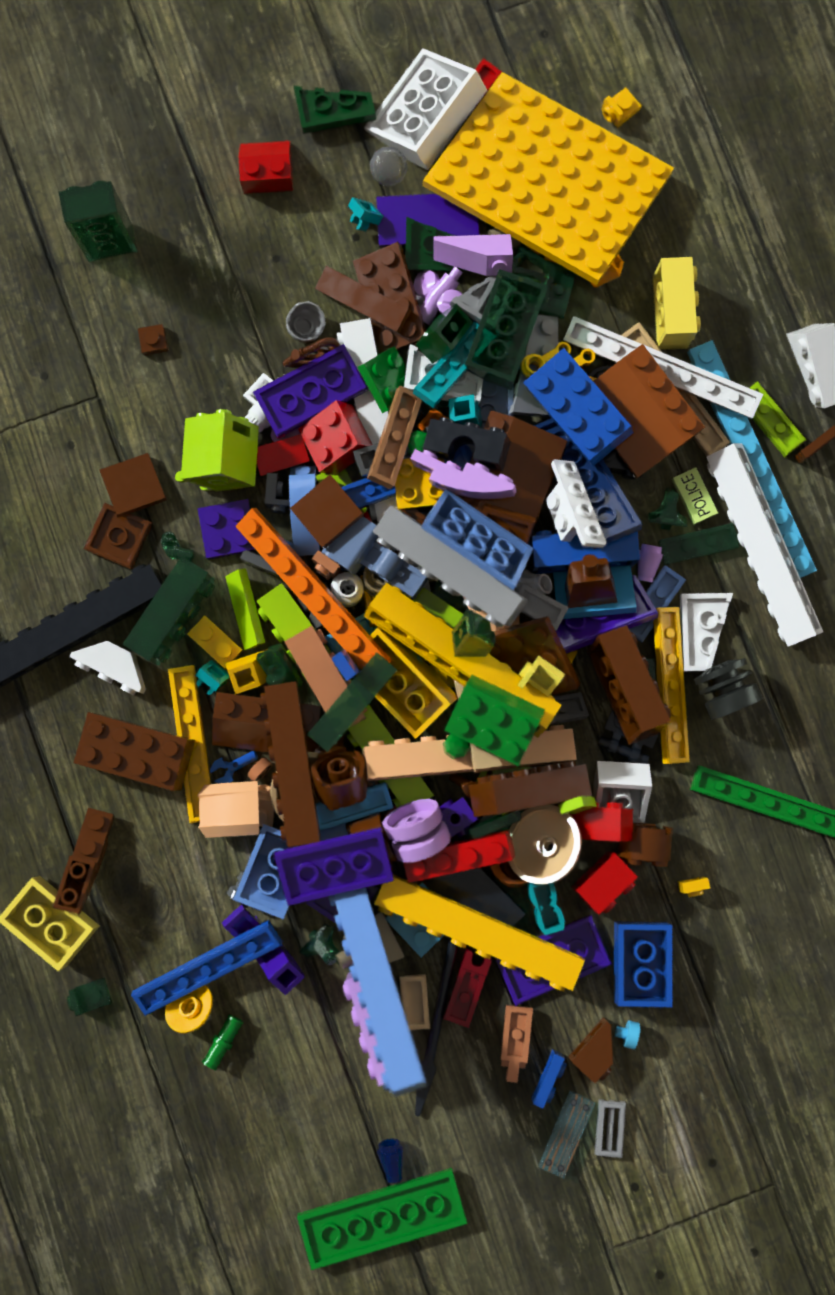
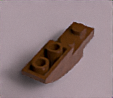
M88 808L73 855L69 856L53 904L54 909L80 915L108 846L107 839L115 818L114 814Z

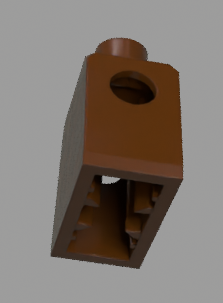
M588 554L582 558V561H574L569 564L565 581L568 608L617 603L614 578L608 559H598L595 555Z

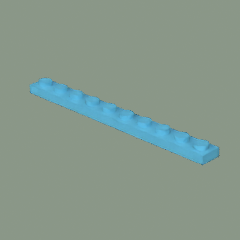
M712 340L687 352L694 366L730 380ZM710 402L723 433L730 441L729 445L733 443L743 444L800 578L817 571L748 418Z

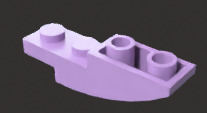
M416 449L410 458L415 467L431 474L429 481L433 487L443 491L447 489L455 495L479 499H501L513 497L517 492L511 478L503 474H499L497 477L489 473L490 470L486 466L479 463L472 465L467 462L463 471H460L461 467L451 461H447L445 464L437 460L438 457L434 453L424 450L422 453Z

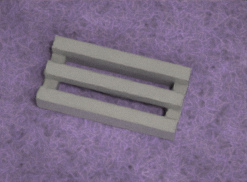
M598 1099L595 1140L596 1156L622 1158L626 1113L625 1101L616 1102L614 1100L604 1101V1099ZM605 1107H608L606 1149L602 1150ZM614 1108H619L616 1151H612Z

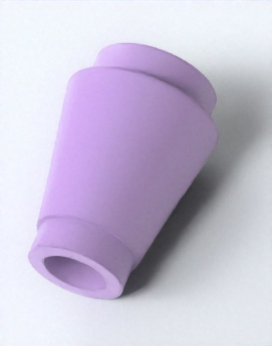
M642 544L641 550H639L638 580L653 583V578L664 555L661 554L662 547Z

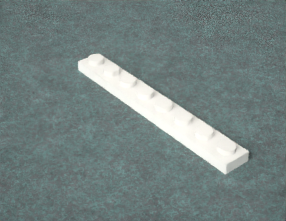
M573 316L563 339L565 342L581 349L589 348L596 355L615 363L642 345ZM645 346L676 388L753 419L763 397L762 393Z

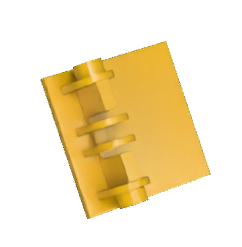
M410 458L403 459L395 482L398 509L434 506L444 491L433 487L429 481L431 474L415 467Z

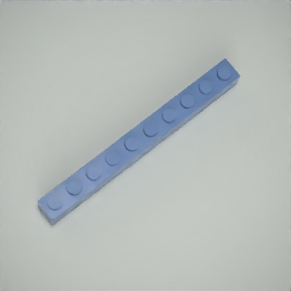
M343 823L321 830V841L348 835L346 824ZM366 887L328 896L331 906H337L339 914L334 917L338 930H344L346 940L342 941L347 957L351 956L354 965L349 967L354 983L359 981L361 992L357 993L361 1008H367L369 1018L365 1019L369 1035H375L377 1045L373 1046L377 1062H383L385 1073H382L381 1077L385 1090L391 1089L392 1094L396 1097L427 1086Z

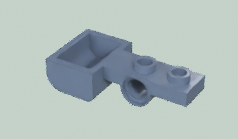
M365 517L359 519L321 551L354 576L361 566L366 567L414 600L429 579L420 570L401 559L396 553L378 544L376 540L379 536L373 533L377 525Z

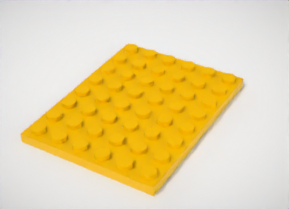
M502 72L423 179V187L505 234H511L512 238L597 286L672 175L674 167Z

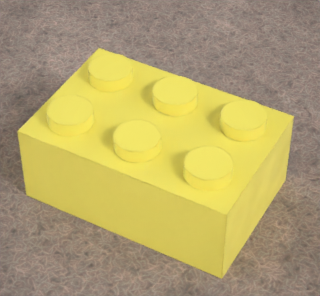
M692 257L661 258L653 275L656 340L660 350L687 349L692 340L695 339L697 332L700 331V316H696L699 293L694 290V282L697 281V267L693 266Z
M41 876L33 877L1 914L0 923L52 967L60 971L68 966L100 925L83 911L78 915L54 909L53 904L58 890Z

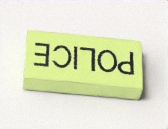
M697 468L672 478V482L693 525L718 514Z

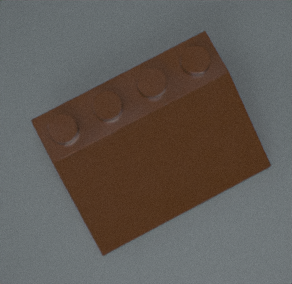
M491 410L483 429L489 430L490 427H497L504 430L511 444L503 472L489 469V473L497 477L499 474H503L511 478L517 492L513 497L501 499L456 496L481 513L485 503L535 517V527L555 477L551 463L554 459L562 460L568 440L518 418ZM473 453L472 458L470 460V464L475 465V461L473 460Z

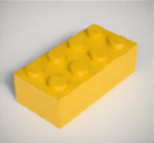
M377 627L370 636L393 662L376 679L371 680L354 661L361 671L356 677L416 739L458 699L457 694L417 653L380 627Z

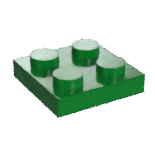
M395 346L358 367L382 413L390 410L396 389L400 385L404 387L406 366Z

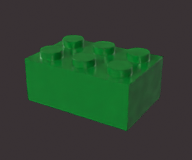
M472 674L460 695L445 731L519 766L545 709Z

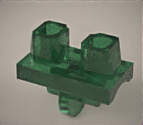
M282 644L270 646L267 651L257 654L256 659L267 675L266 682L269 686L289 682H297L298 687L302 686L303 682L297 674L298 670L287 658L286 650Z

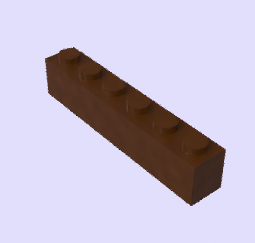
M289 682L264 686L265 693H261L262 708L268 710L269 719L264 720L266 735H271L273 746H268L270 762H275L276 772L272 773L274 789L279 788L280 799H276L278 815H283L284 826H280L282 842H287V847L320 842L321 835L298 683Z

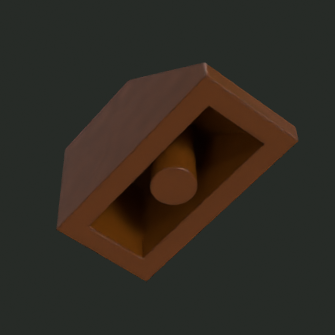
M604 1017L568 1056L570 1061L593 1083H596L598 1080L603 1081L612 1070L610 1068L613 1064L611 1024Z

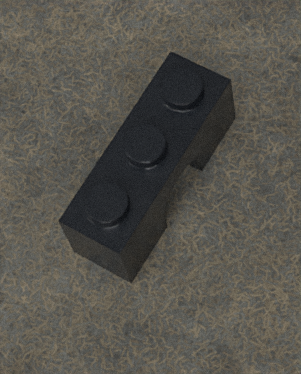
M443 417L440 420H430L423 450L434 453L438 457L437 459L453 462L458 448L471 444L475 446L473 456L475 463L482 464L488 469L503 472L511 444L504 430L497 427H490L489 430L483 429L479 425L466 422L464 425L456 424L455 421Z

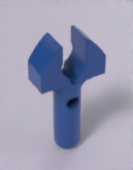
M251 751L231 762L224 761L222 757L214 761L210 773L217 771L219 768H228L225 776L214 782L220 784L233 782L234 772L258 760V755L255 751Z

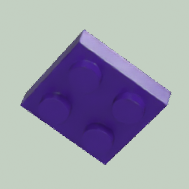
M248 499L197 508L207 560L241 554L245 550L250 552L257 551L235 527L250 510Z

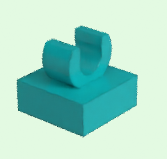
M352 197L348 207L354 212L350 222L358 224L356 229L365 232L369 228L370 223L379 225L383 215L371 202Z
M213 660L202 666L195 675L199 678L196 683L198 687L203 683L210 687L207 692L208 695L216 692L230 679L228 672Z

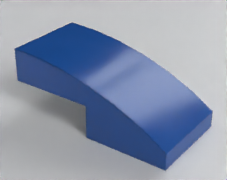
M346 649L332 657V661L346 681L361 672Z

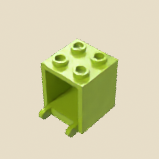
M224 409L216 410V413L213 414L198 413L196 417L185 418L182 469L176 473V481L181 483L190 482L199 485L201 490H213L215 492L255 486L259 426L249 422L248 418L234 416L231 411Z

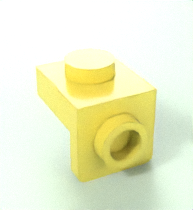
M538 656L533 664L530 662L525 664L519 673L523 678L518 686L523 688L528 682L549 697L565 674Z

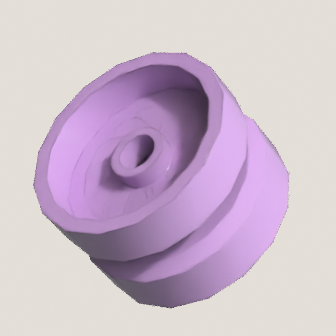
M420 799L398 807L385 817L383 826L388 838L392 840L391 846L399 861L415 862L426 859L444 849L450 842L451 835L445 822L441 821L443 815L436 800Z

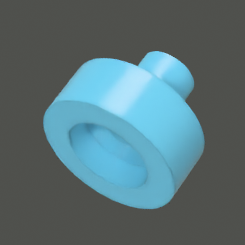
M628 1020L625 1028L616 1026L614 1036L623 1038V1047L629 1049L636 1048L640 1034V1023Z

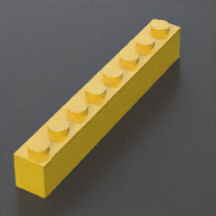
M386 583L364 614L365 618L464 687L473 674L545 709L534 733V736L537 738L547 729L561 707V704L552 695L548 697L528 682L523 688H520L518 684L522 677L512 671L509 665L499 662L486 649L478 647L469 641L466 635L449 627L443 619L435 617L426 611L423 605L406 597L397 587Z
M393 874L394 881L382 884L374 903L379 906L378 911L389 916L396 913L403 916L402 921L411 926L417 927L419 923L428 927L427 932L441 938L442 934L451 937V942L459 947L466 948L469 945L476 948L475 953L484 958L490 959L491 956L501 959L500 964L507 968L515 970L517 966L526 970L525 975L539 981L542 977L551 981L549 985L555 989L564 992L565 988L573 991L585 962L582 956L413 882L408 883V880Z

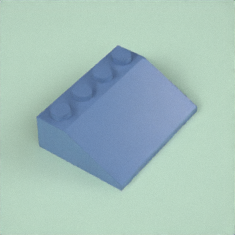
M447 489L444 490L422 524L423 530L512 590L516 587L533 550V547Z

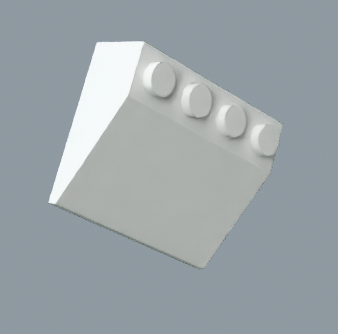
M422 49L375 112L376 120L369 121L364 128L368 133L408 161L429 170L481 100L487 89L475 69Z

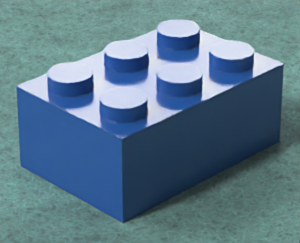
M614 921V1002L618 1006L672 1007L671 924L667 922Z

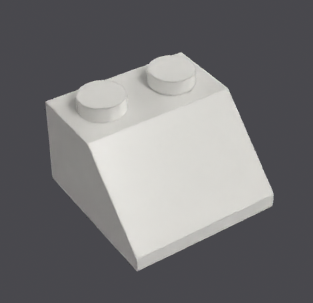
M597 761L593 786L595 802H599V807L607 808V802L623 803V808L633 809V823H644L652 789L650 765Z

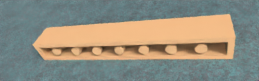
M555 725L548 727L549 731H544L538 738L533 735L519 766L500 758L502 763L501 769L553 765L577 760L573 728L564 729V725ZM436 736L420 738L421 742H410V738L394 740L395 744L384 745V741L368 742V746L362 749L367 781L474 772L470 751L463 758L452 759L444 753L443 742L445 740H436Z

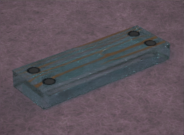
M571 1090L569 1091L540 1160L539 1168L564 1179L595 1106L593 1100Z

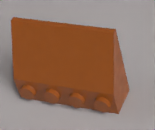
M643 344L593 381L632 427L633 434L618 445L615 451L636 479L697 436L705 428Z

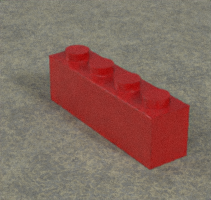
M510 830L448 843L444 849L433 856L415 862L403 863L408 883L511 861L516 854Z

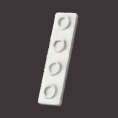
M554 459L551 466L558 484L546 498V502L561 541L570 542L578 534L582 546L603 548L607 543L575 462Z

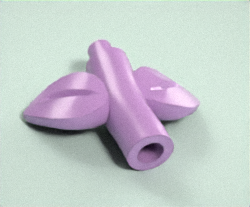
M455 266L449 275L445 273L441 279H439L435 272L424 270L419 272L414 280L416 294L425 299L420 307L423 321L428 325H431L438 311L442 314L451 307L449 304L454 297L462 295L460 291L455 289L460 284L457 280L463 272Z

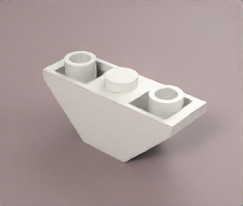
M109 641L74 651L70 655L71 658L77 660L75 666L87 672L92 668L99 672L97 677L111 684L113 680L122 683L120 689L132 695H135L136 691L142 694L146 691L136 655Z

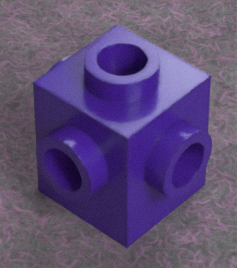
M463 797L456 802L450 799L439 806L443 815L441 821H444L447 825L451 837L457 835L458 838L462 837L472 830L469 825L478 820L477 817H474L473 811ZM454 813L459 815L457 823L450 821V816Z

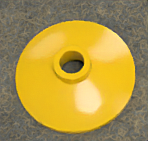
M204 985L166 1005L165 1018L171 1029L178 1033H191L199 1029L207 1021L213 1006V997L208 986Z

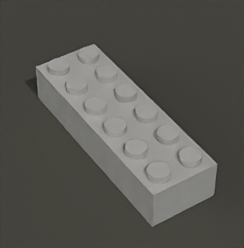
M392 505L373 530V533L379 536L376 541L389 550H399L398 556L410 565H420L422 567L420 572L429 579L444 582L441 587L450 594L458 597L461 594L465 597L463 603L475 611L481 612L483 610L486 612L485 618L497 627H502L503 625L511 626L529 601L517 591L512 590L423 530L422 524Z

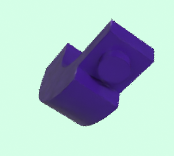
M242 904L222 922L224 928L234 937L263 923L257 916L254 917ZM283 944L256 959L268 980L284 995L288 994L305 978L299 965Z

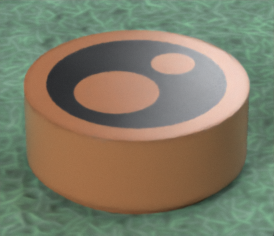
M266 757L260 759L250 769L248 777L252 781L258 782L271 769L273 763Z

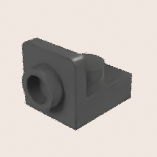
M267 473L265 505L273 513H286V510H290V500L278 499V497H283L284 483L280 482L278 474Z

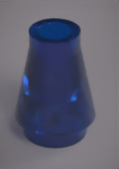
M398 1139L383 1140L378 1144L377 1154L386 1174L387 1182H399L403 1179V1146L400 1145Z

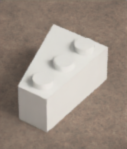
M813 324L786 334L808 387L811 402L815 407L819 408L835 405V324Z

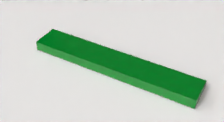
M697 765L690 787L691 791L835 838V810Z

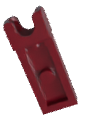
M470 948L465 950L461 967L443 1017L444 1020L467 1028L470 1026L492 961V957L490 959L483 958L480 964H474L472 962L473 952Z

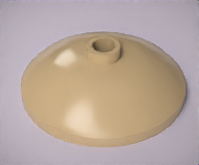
M547 804L526 809L512 823L509 830L516 856L508 862L520 878L533 884L547 885L561 880L574 868L581 852V833L576 821L570 814H561L559 807ZM553 844L552 851L548 852V846Z

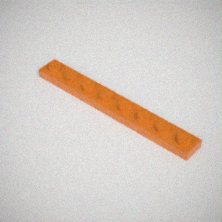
M251 508L235 527L342 648L346 649L350 657L371 680L376 679L393 662L391 658L257 508Z

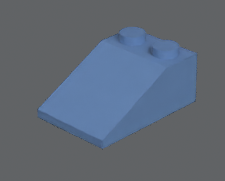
M263 824L233 900L284 919L289 905H287L274 855L277 851L294 847H287V842H282L280 830Z

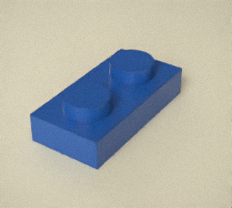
M552 1049L531 1097L533 1104L540 1108H544L546 1102H551L556 1089L553 1087L557 1077H562L566 1068L563 1054Z

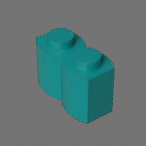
M527 883L528 897L535 906L534 917L539 929L545 935L564 930V916L556 904L557 893L554 884L538 885Z

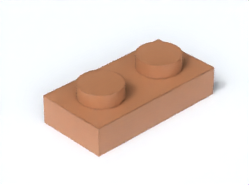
M319 550L312 558L315 564L314 568L317 570L316 572L327 581L330 578L334 579L338 574L342 573L340 565Z

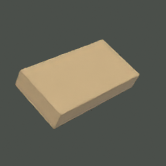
M426 974L399 976L401 1003L409 1029H430Z

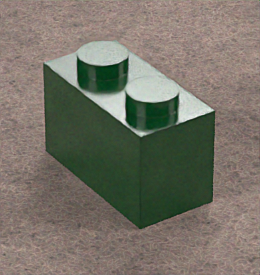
M456 303L433 321L415 345L433 364L454 349L473 322Z

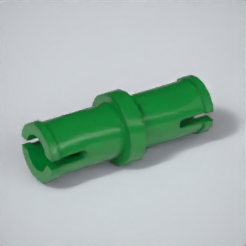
M232 1014L228 1015L219 1034H215L212 1039L214 1042L202 1060L204 1065L213 1070L218 1069L227 1050H231L233 1046L232 1041L244 1023L241 1019Z

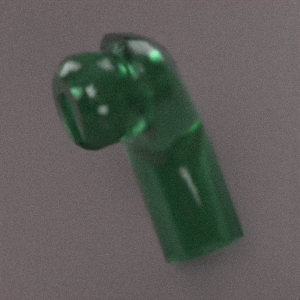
M165 532L162 535L161 546L169 558L193 562L194 550L181 548L173 532Z

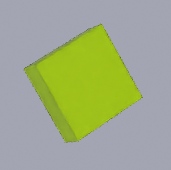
M579 796L560 803L559 808L561 814H576L597 805L594 797Z

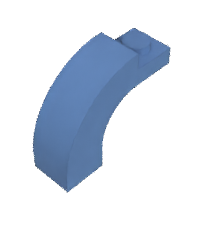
M302 465L290 467V508L317 486L315 477L317 476L316 466ZM290 509L294 551L299 556L315 555L318 550L320 551V544Z

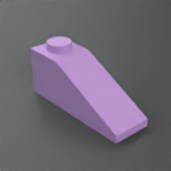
M511 234L435 236L434 260L485 276L512 275L513 250Z

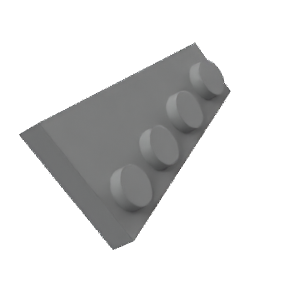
M536 314L531 317L524 345L525 353L523 359L529 354L543 356L555 349L558 345V317ZM520 363V375L518 383L515 385V397L509 414L551 418L523 382L528 378L522 373ZM534 364L529 365L532 371H537V367Z

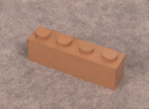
M310 626L284 641L338 734L366 719L363 713L368 711L360 697L355 699L350 692L354 686L350 679L346 681L339 673L332 661V657L335 654L334 652L328 654L324 647V644L328 642L320 629L315 631L313 626Z

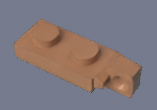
M506 1005L500 1059L501 1066L507 1067V1082L518 1083L519 1068L525 1069L526 1063H528L533 1008Z

